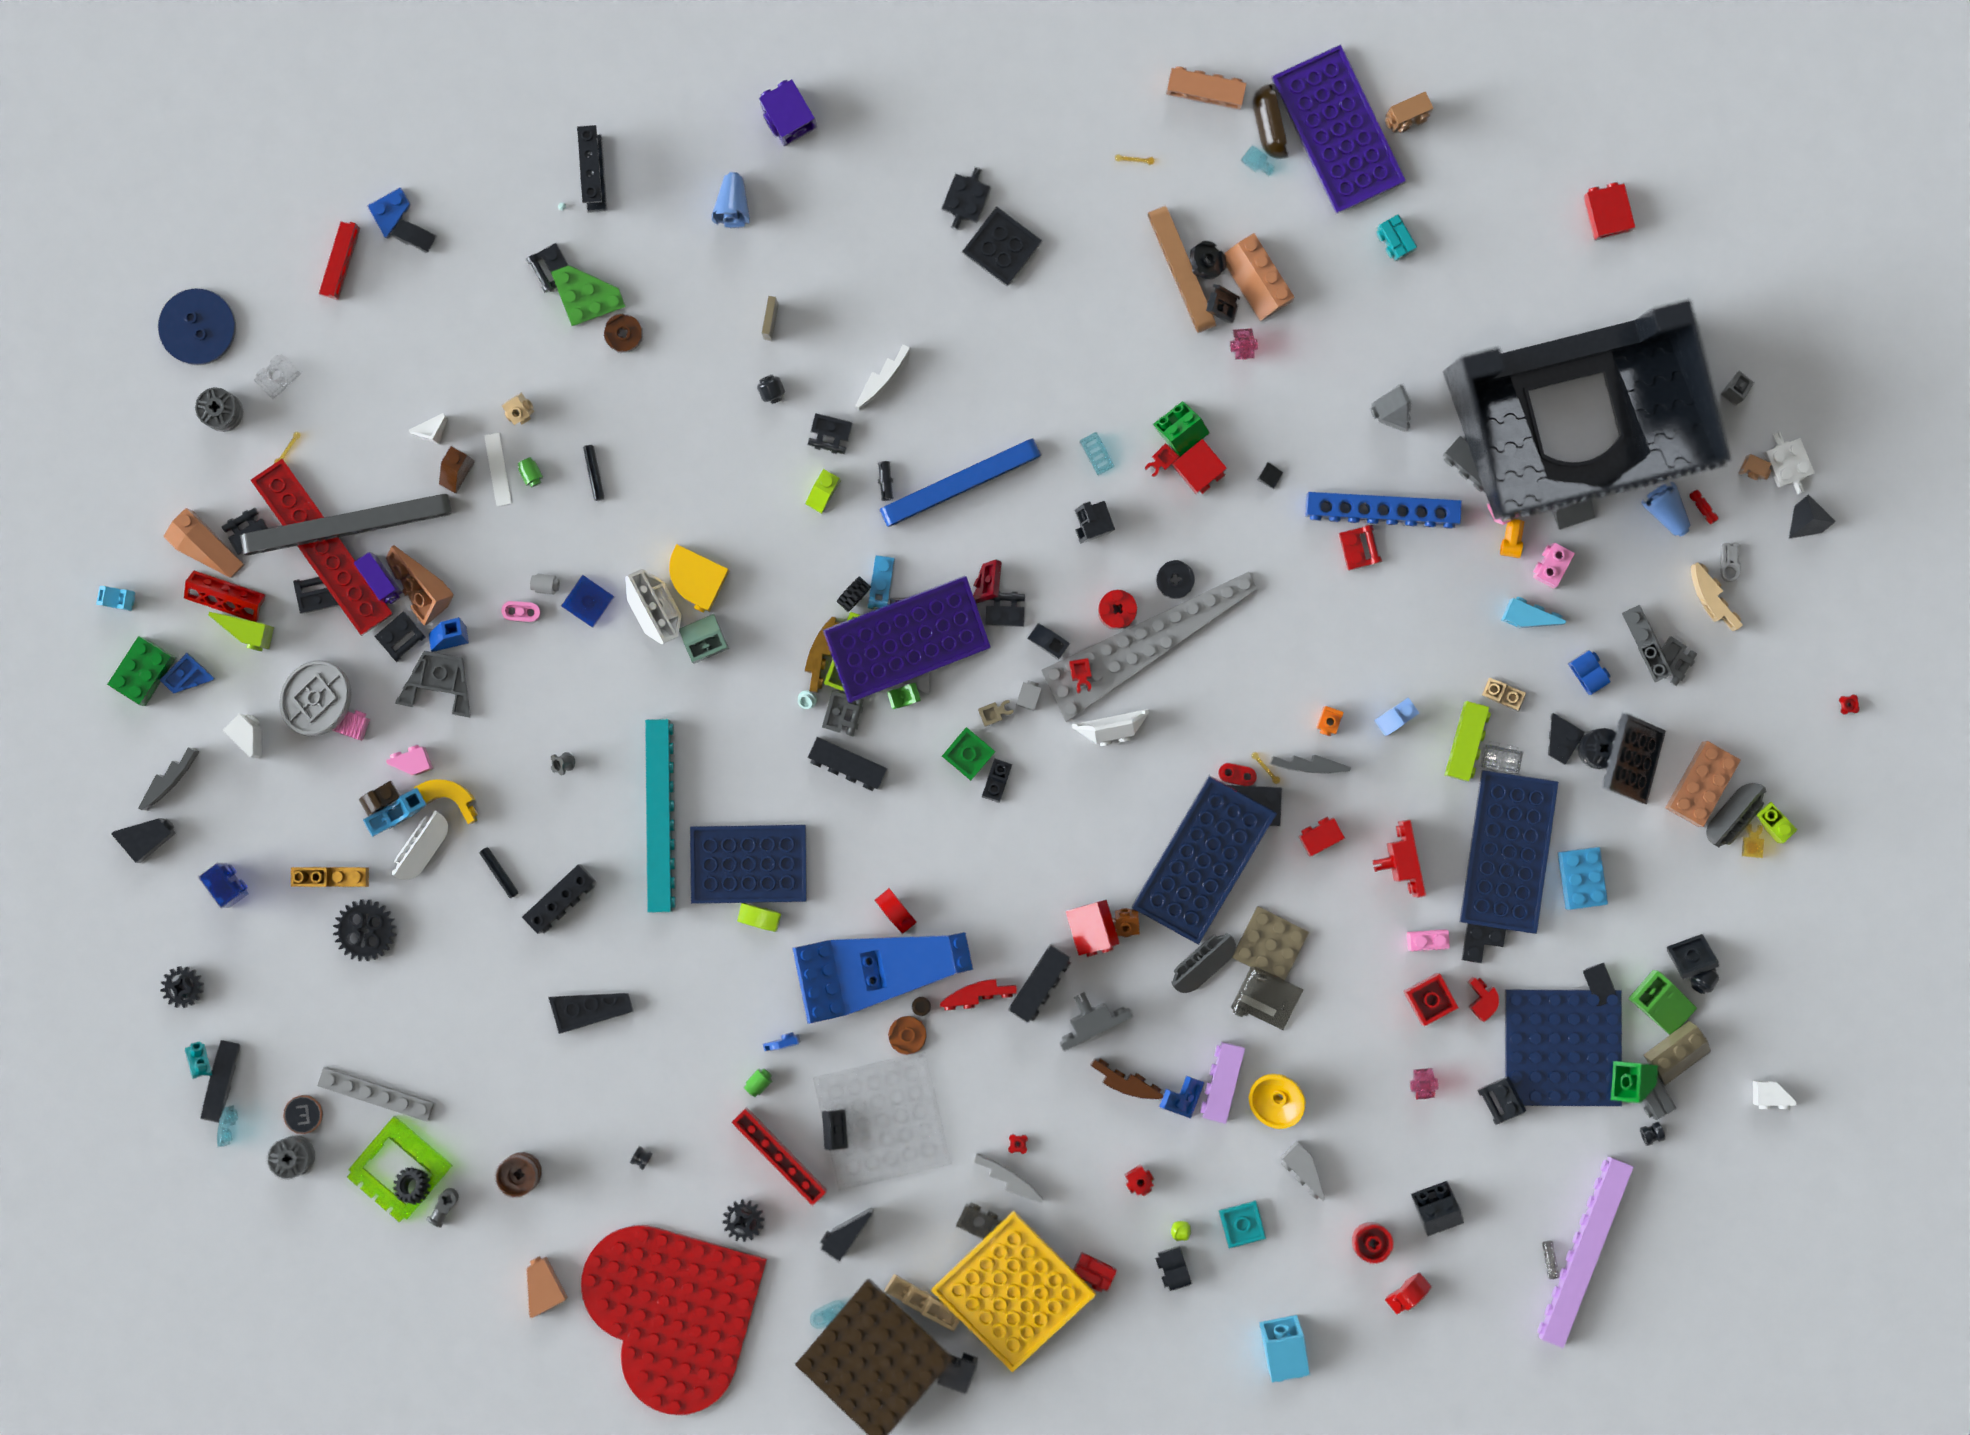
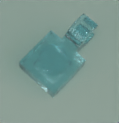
M1254 145L1249 148L1241 159V162L1255 173L1258 169H1261L1270 176L1275 168L1265 161L1268 156Z

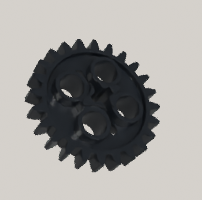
M360 899L359 905L356 901L352 902L353 907L345 905L347 911L340 910L342 918L336 917L335 919L339 921V924L333 925V927L338 929L333 935L339 936L335 943L341 942L338 949L345 948L344 955L351 953V959H355L358 956V961H362L365 957L366 962H368L371 956L376 960L378 959L377 953L384 956L383 949L390 950L387 944L394 943L390 939L391 936H397L396 933L392 932V929L397 928V926L391 925L395 918L388 917L391 911L384 912L386 906L383 905L379 908L378 901L372 905L371 899H368L366 904L364 899ZM368 913V914H369V918H368L367 924H366V914ZM355 914L361 917V922L358 925L353 922ZM374 917H378L380 920V925L377 928L372 925ZM366 926V929H369V932L364 934V932L361 931V928H364ZM352 933L358 936V941L355 944L350 941ZM371 936L377 939V944L374 947L369 944ZM364 937V947H361V943Z

